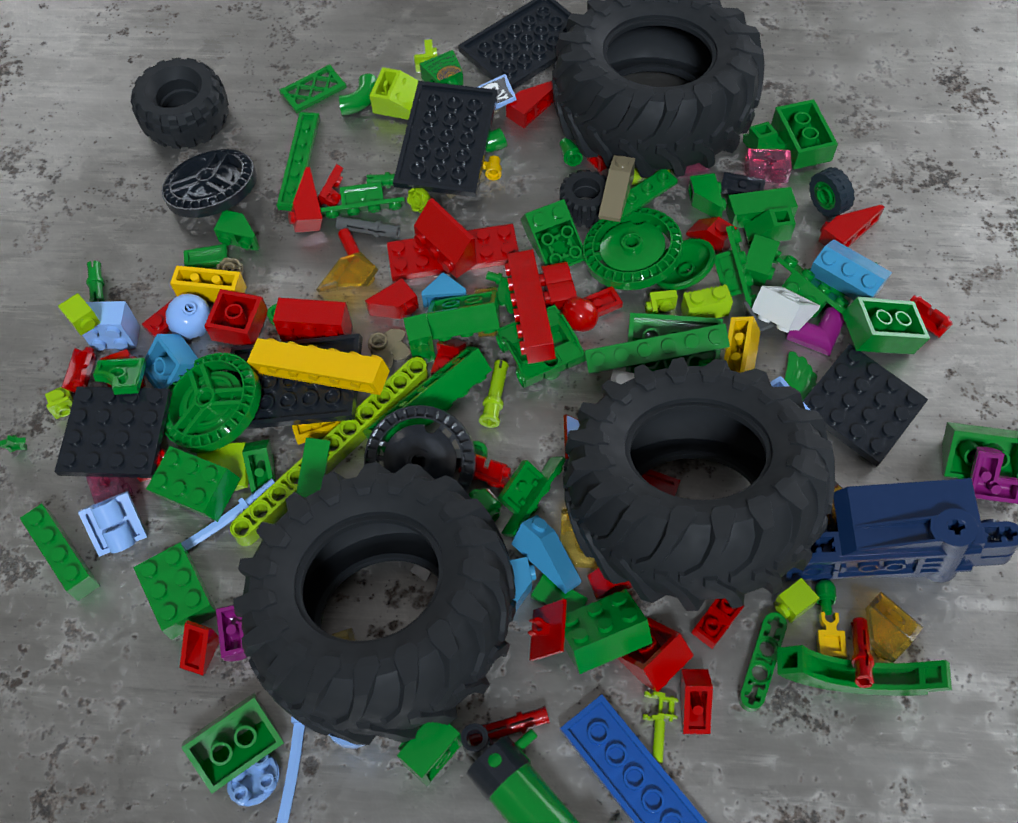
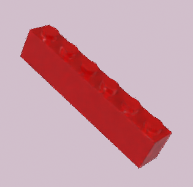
M531 249L507 254L509 263H505L507 277L511 276V278H507L509 291H514V293H510L512 307L517 306L516 309H513L515 323L520 322L519 325H516L518 339L523 338V341H519L521 355L527 356L528 364L556 359L534 251Z

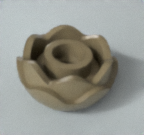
M224 258L217 264V270L240 272L241 275L243 274V264L236 258Z

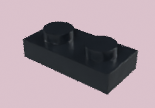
M724 172L721 193L733 195L763 191L766 180Z

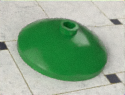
M703 239L683 240V255L680 263L667 278L657 283V285L665 290H683L702 281L709 274L716 260L713 246ZM669 248L665 250L662 258L665 256Z

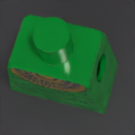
M453 50L420 63L423 81L464 85L463 72Z

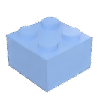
M126 301L86 302L101 322L92 330L82 335L91 348L100 351L105 349H136L140 324Z

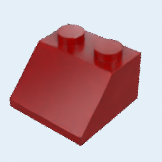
M648 618L653 643L617 659L641 683L658 692L686 665L694 654L679 632Z

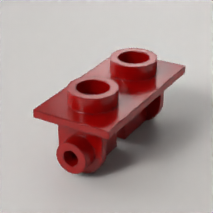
M914 295L910 299V301L915 302L926 329L938 338L953 325L950 316H946L938 309H932V305L922 299V296L917 297Z
M85 347L84 350L74 348L61 388L75 393L77 387H87L96 360L93 348Z
M476 454V470L473 480L485 481L488 485L496 488L504 487L510 479L511 468L507 464L492 459L490 460L489 467L485 466L487 458Z

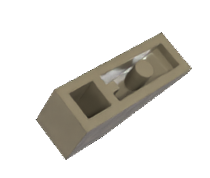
M613 156L598 219L620 222L634 179L635 158Z

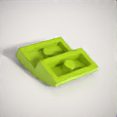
M246 442L229 443L211 452L197 453V457L225 467L241 479L235 491L248 487V476L242 454Z

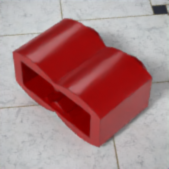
M567 262L541 266L539 278L541 287L544 286L545 292H543L545 305L549 304V307L555 305L557 309H562L564 302L571 297L577 296L569 265Z

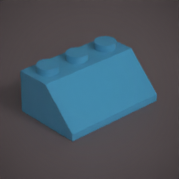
M834 239L825 245L814 260L810 270L815 274L816 279L828 284L852 300H855L857 297L875 298L892 274L889 270Z

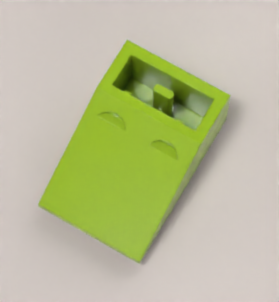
M382 67L370 94L373 113L409 120L419 80L403 71Z

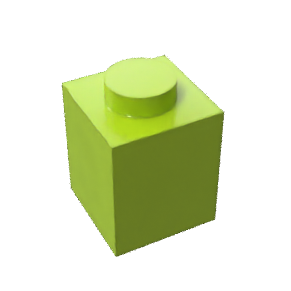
M79 293L58 305L64 316L81 336L101 323Z
M800 578L779 594L773 604L777 613H780L792 623L811 609L819 600V597Z

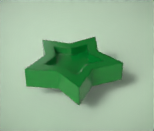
M7 435L5 440L0 441V447L6 448L10 453L16 450H27V444H25L26 437L17 438L16 435Z

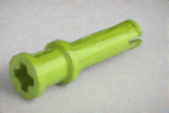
M500 360L494 362L488 396L485 397L482 403L484 410L483 414L479 417V423L488 428H495L500 424L499 412L503 409L504 405L501 397L509 364L503 360L501 366H499Z

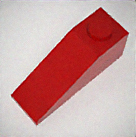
M552 81L517 92L515 94L517 100L506 105V117L522 128L527 127L554 102Z
M310 167L305 168L293 201L292 211L288 212L289 223L293 224L294 232L320 231L322 215Z
M881 204L836 216L831 222L826 221L820 229L821 235L818 242L825 246L834 239L850 247L879 221L885 206Z

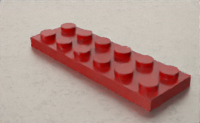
M513 224L467 230L475 238L477 265L469 270L505 265V263H509L507 254L519 252ZM414 238L387 242L392 282L398 281L401 278L408 280L440 275L443 272L448 274L443 269L441 263L437 259H432L428 250L424 246H419Z

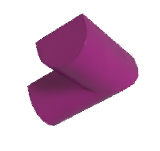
M834 307L826 308L818 326L806 322L800 330H790L786 339L830 356L845 322L844 317Z
M983 446L976 448L969 477L972 478L975 497L977 499L1018 504V478L1000 476L1005 455L1000 450Z
M234 605L217 608L216 615L221 658L228 662L247 658L242 648L241 638L244 636L242 617H237L234 614Z

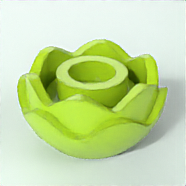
M413 188L408 191L407 202L413 211L421 213L428 200H430V195L423 188Z

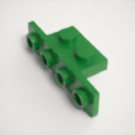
M661 169L630 189L621 220L675 186L678 179L667 169Z
M376 182L339 187L342 205L320 208L322 216L333 219L337 218L339 214L346 213L348 216H356L361 211L377 213L384 208L399 210L402 208L401 206L406 204L404 197L384 199L382 183Z
M727 226L726 230L732 250L716 255L715 266L721 286L727 285L731 297L744 293L745 299L752 309L757 295H753L751 286L754 285L752 275L746 271L747 256L745 251L740 249L741 235L738 229L735 230L734 226Z
M791 255L777 257L776 261L791 272V275L782 287L820 305L819 310L811 318H816L827 302L841 314L848 308L849 301L842 296L837 297L832 293V288L828 284L820 283L814 278L815 274L809 269L800 267L796 258Z
M563 456L551 457L541 472L528 460L521 461L497 497L513 513L501 532L504 536L515 537L521 523L528 520L536 512L541 498L549 492L552 481L563 470L562 466L566 460Z

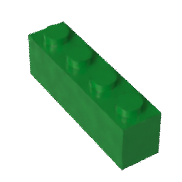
M42 503L20 517L23 525L67 593L77 601H80L100 587L55 516Z

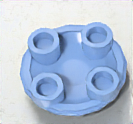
M268 754L228 782L227 792L231 800L239 806L249 807L259 804L268 798L276 788L280 777L279 766L276 760Z

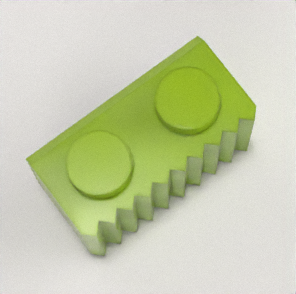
M725 284L723 286L719 285V287H711L710 289L693 290V292L689 291L683 294L681 312L683 316L725 317L729 316L733 300Z

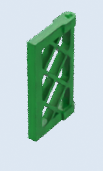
M328 64L298 81L279 89V93L292 109L299 113L347 88V86L333 67ZM328 73L329 77H323L321 75ZM313 80L312 86L304 85ZM317 81L327 82L325 87H318L316 83ZM330 82L336 83L335 86L329 88ZM294 89H297L295 94L288 93ZM300 89L310 90L309 95H299ZM314 91L321 92L312 97ZM297 99H298V100H305L304 102H302V103H300V104H297V103H296Z

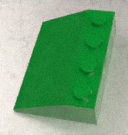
M630 312L627 342L723 324V319ZM721 350L680 358L685 359L687 366H697L700 359L720 360ZM673 359L644 365L653 372L669 368ZM638 366L627 367L625 372L634 373V368Z

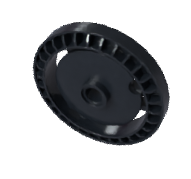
M218 149L204 152L184 161L170 172L162 186V197L168 208L179 216L200 218L215 215L237 205L251 192L257 181V172L250 157L241 151Z
M416 405L398 409L387 415L377 424L366 444L364 465L374 462L380 464V461H383L385 469L391 473H396L406 464H415V457L420 454L426 459L423 469L433 479H438L445 475L453 478L456 471L457 458L452 442L456 439L462 456V468L457 482L467 492L474 479L476 452L469 432L455 416L437 407ZM424 418L441 424L434 433L427 432L425 424L407 426L394 434L389 442L384 441L391 430L406 420ZM446 428L452 433L449 438L443 433ZM382 446L386 447L384 456L380 455Z

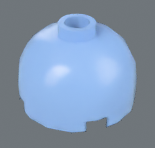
M181 294L169 303L165 313L166 323L173 334H180L183 339L190 340L198 336L201 337L207 332L205 323L211 309L200 296Z

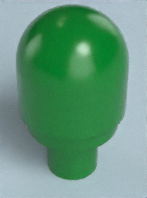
M822 579L815 585V593L819 597L817 604L821 606V612H825V615H831L832 605L837 600L836 587L832 581Z

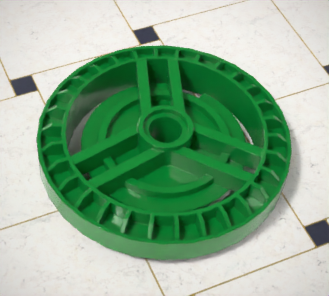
M642 207L617 224H613L609 220L600 219L589 230L583 244V256L588 272L601 284L618 290H638L661 282L676 269L683 255L682 234L676 222L665 213ZM664 233L670 241V247L662 258L666 248Z
M214 353L195 360L194 367L190 370L186 369L187 372L182 377L179 375L180 379L178 382L172 383L167 388L172 392L164 433L183 450L204 453L220 449L239 437L255 417L261 399L259 377L256 371L244 359L230 353ZM223 370L238 372L241 376L242 384L233 374Z

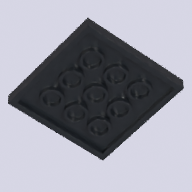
M851 344L847 346L803 400L810 410L818 411L822 416L827 431L876 467L883 461L928 401L925 396L863 352L856 351L855 347Z
M77 387L54 472L58 476L152 478L157 466L172 392L170 389L140 388L139 393L114 395L112 387Z

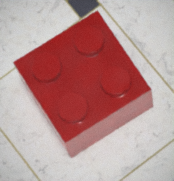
M220 289L205 323V328L212 341L238 346L254 345L267 317L268 309L261 296Z

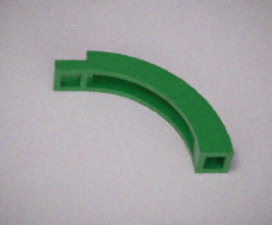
M803 645L777 647V675L815 688L883 696L928 695V692L952 690L950 663L947 660L912 663H874L872 668L874 684L869 688H861L855 683V668L852 666L851 660L827 656L810 650Z

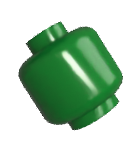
M475 489L468 494L471 499L477 498L494 522L500 517L502 504L489 489Z

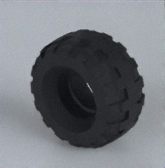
M180 57L172 58V60L168 61L163 60L157 62L155 66L147 68L143 71L144 74L135 81V87L132 89L131 95L133 113L145 135L149 136L159 145L164 147L171 146L172 149L196 147L197 144L206 143L211 140V137L214 134L217 135L221 131L222 125L226 122L229 112L227 106L229 103L224 86L219 76L215 75L214 70L203 62L198 63L196 59H181Z

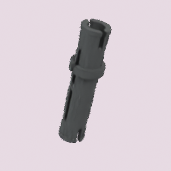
M338 216L336 220V228L339 230L348 228L350 231L372 234L377 238L384 236L398 239L401 232L400 225L384 224L379 220L372 222Z

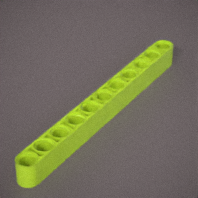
M420 357L409 359L386 380L381 395L371 394L356 408L355 420L340 422L322 439L331 441L330 449L338 447L335 451H329L326 475L367 438L362 432L428 379V370L424 359ZM400 385H405L403 388H397ZM384 400H389L387 403H381ZM369 415L372 416V417L369 418V419H364V417H366V416H369ZM350 431H356L352 435H346ZM302 458L233 520L230 525V532L239 545L250 546L260 538L256 530L261 522L275 524L288 512L286 498L297 491L298 484H294V482L299 479ZM286 495L284 499L276 501L279 496ZM267 512L264 517L258 518L260 513ZM243 529H249L246 534L239 535Z

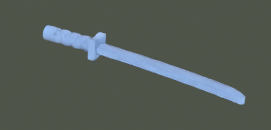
M271 478L266 484L246 498V500L243 498L239 499V504L221 516L218 522H212L181 542V544L188 551L228 525L271 487L275 481Z
M291 717V723L294 726L290 756L276 823H288L302 753L305 726L293 717Z

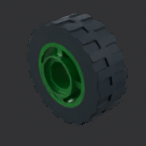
M829 167L815 174L809 182L810 197L814 206H816L819 212L829 218L836 217L850 210L855 200V192L851 181L848 179L849 177L837 167Z

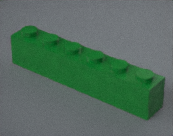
M725 323L584 351L589 374H595L613 369L617 370L728 349L730 344Z
M468 346L362 432L369 439L372 431L382 419L390 413L408 406L426 405L447 411L452 407V403L455 400L467 395L472 386L484 381L487 378L486 375L492 369L479 348ZM424 418L406 420L391 430L384 441L389 442L394 434L407 426L416 424L428 426L434 421ZM382 446L380 454L384 456L386 447Z

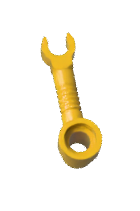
M490 156L488 161L483 163L482 170H485L486 178L492 181L500 179L502 175L501 159L498 156Z

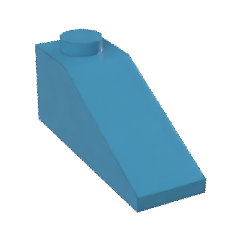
M538 515L522 522L511 544L565 594L579 586L582 580L556 531Z

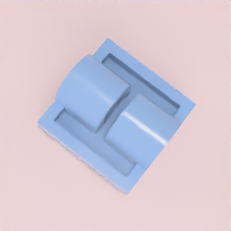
M128 491L78 511L99 557L110 552L111 554L121 552L148 536Z

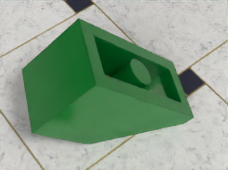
M270 439L246 443L242 454L251 493L253 494L271 478L276 482L275 461Z

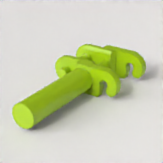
M645 691V697L655 698L659 701L658 715L648 716L643 714L642 719L654 721L652 756L659 764H663L664 719H669V722L678 719V716L674 715V705L679 702V699L674 698L673 695L665 697V693L662 692L650 693ZM663 702L669 703L668 714L662 713Z

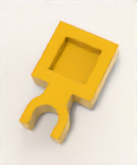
M821 612L819 614V622L823 630H817L816 632L817 652L831 657L846 659L845 631H839L836 627L839 623V613H834L832 615L833 622H828L825 619V612Z

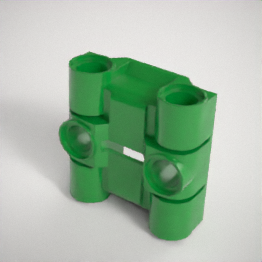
M555 305L546 308L556 359L528 364L527 356L521 355L519 341H523V338L518 339L516 325H519L520 322L510 323L496 331V341L500 350L503 353L510 351L516 361V375L523 388L540 382L543 379L554 380L560 376L562 371L586 361L585 352L576 334Z

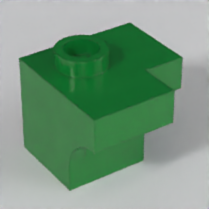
M769 122L751 126L749 133L743 135L744 144L756 159L785 151L784 141Z

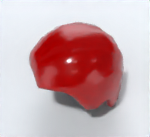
M578 296L571 297L564 302V306L561 309L562 314L573 331H590L595 327L599 319V312L595 304L588 299Z

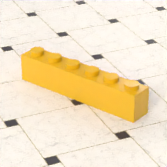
M257 338L247 360V363L257 374L381 395L390 372L384 360L377 355L364 356L353 351L346 353L334 348L327 350L314 345H298L291 341L287 343L279 342L272 338L267 340Z

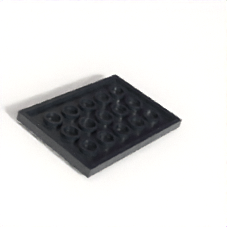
M532 0L459 44L458 51L491 80L506 74L512 90H514L557 61V56L555 55L557 41L560 33H567L566 25L571 12L556 0Z
M418 81L393 180L394 187L404 189L423 188L428 192L476 197L498 99V90Z
M360 333L291 340V342L303 346L314 345L327 350L334 348L346 353L353 351L361 355L363 338ZM254 345L231 347L230 354L237 355L247 362ZM227 370L228 373L233 374L242 384V379L238 372ZM257 374L261 384V399L255 417L246 429L355 420L358 391Z

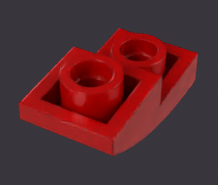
M726 598L716 599L694 627L691 634L713 649L744 606L732 609Z

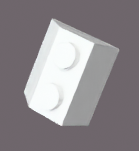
M761 286L752 310L758 314V319L768 323L771 321L777 324V329L788 333L790 330H800L819 310L820 305L784 287Z

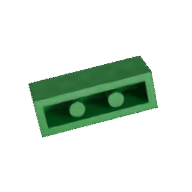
M785 187L728 195L726 213L730 224L736 228H744L745 224L769 209L791 207L795 217L798 205L792 188Z

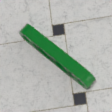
M772 612L764 618L743 680L738 700L740 706L749 712H754L761 708L768 692L777 662V647L782 646L787 630V621L780 613ZM775 620L780 628H777L773 637L768 636L771 630V625L768 623ZM760 644H771L774 654L771 656L762 654ZM754 667L763 668L767 674L766 679L757 680L754 678L752 669ZM754 685L758 687L755 693V699L758 701L749 704V699L745 695L750 694Z

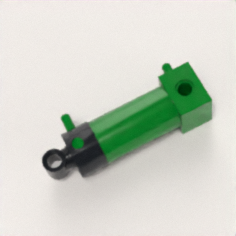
M472 723L462 730V746L465 752L476 760L468 769L467 776L484 797L494 805L507 823H580L532 767L531 761L524 754L523 750L537 738V734L533 729H529L516 742H513L509 736H505L495 743L490 739L486 728L481 724ZM473 734H479L483 737L480 745L471 746L468 744L469 737Z

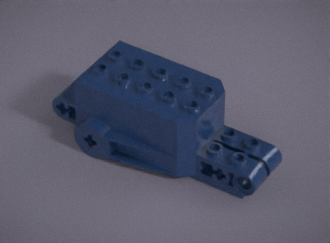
M972 478L848 486L834 492L831 514H829L831 530L826 529L819 540H816L811 546L812 558L805 569L800 570L793 567L783 577L786 578V582L798 581L800 578L808 581L864 577H926L934 582L943 583L953 579L957 572H971L974 566L1006 564L1018 548V525L1010 521L997 522L995 519L980 520Z

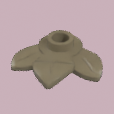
M389 329L385 333L376 332L368 340L369 350L374 355L381 357L388 368H392L394 360H404L411 355L408 346L402 342L406 334L403 330Z

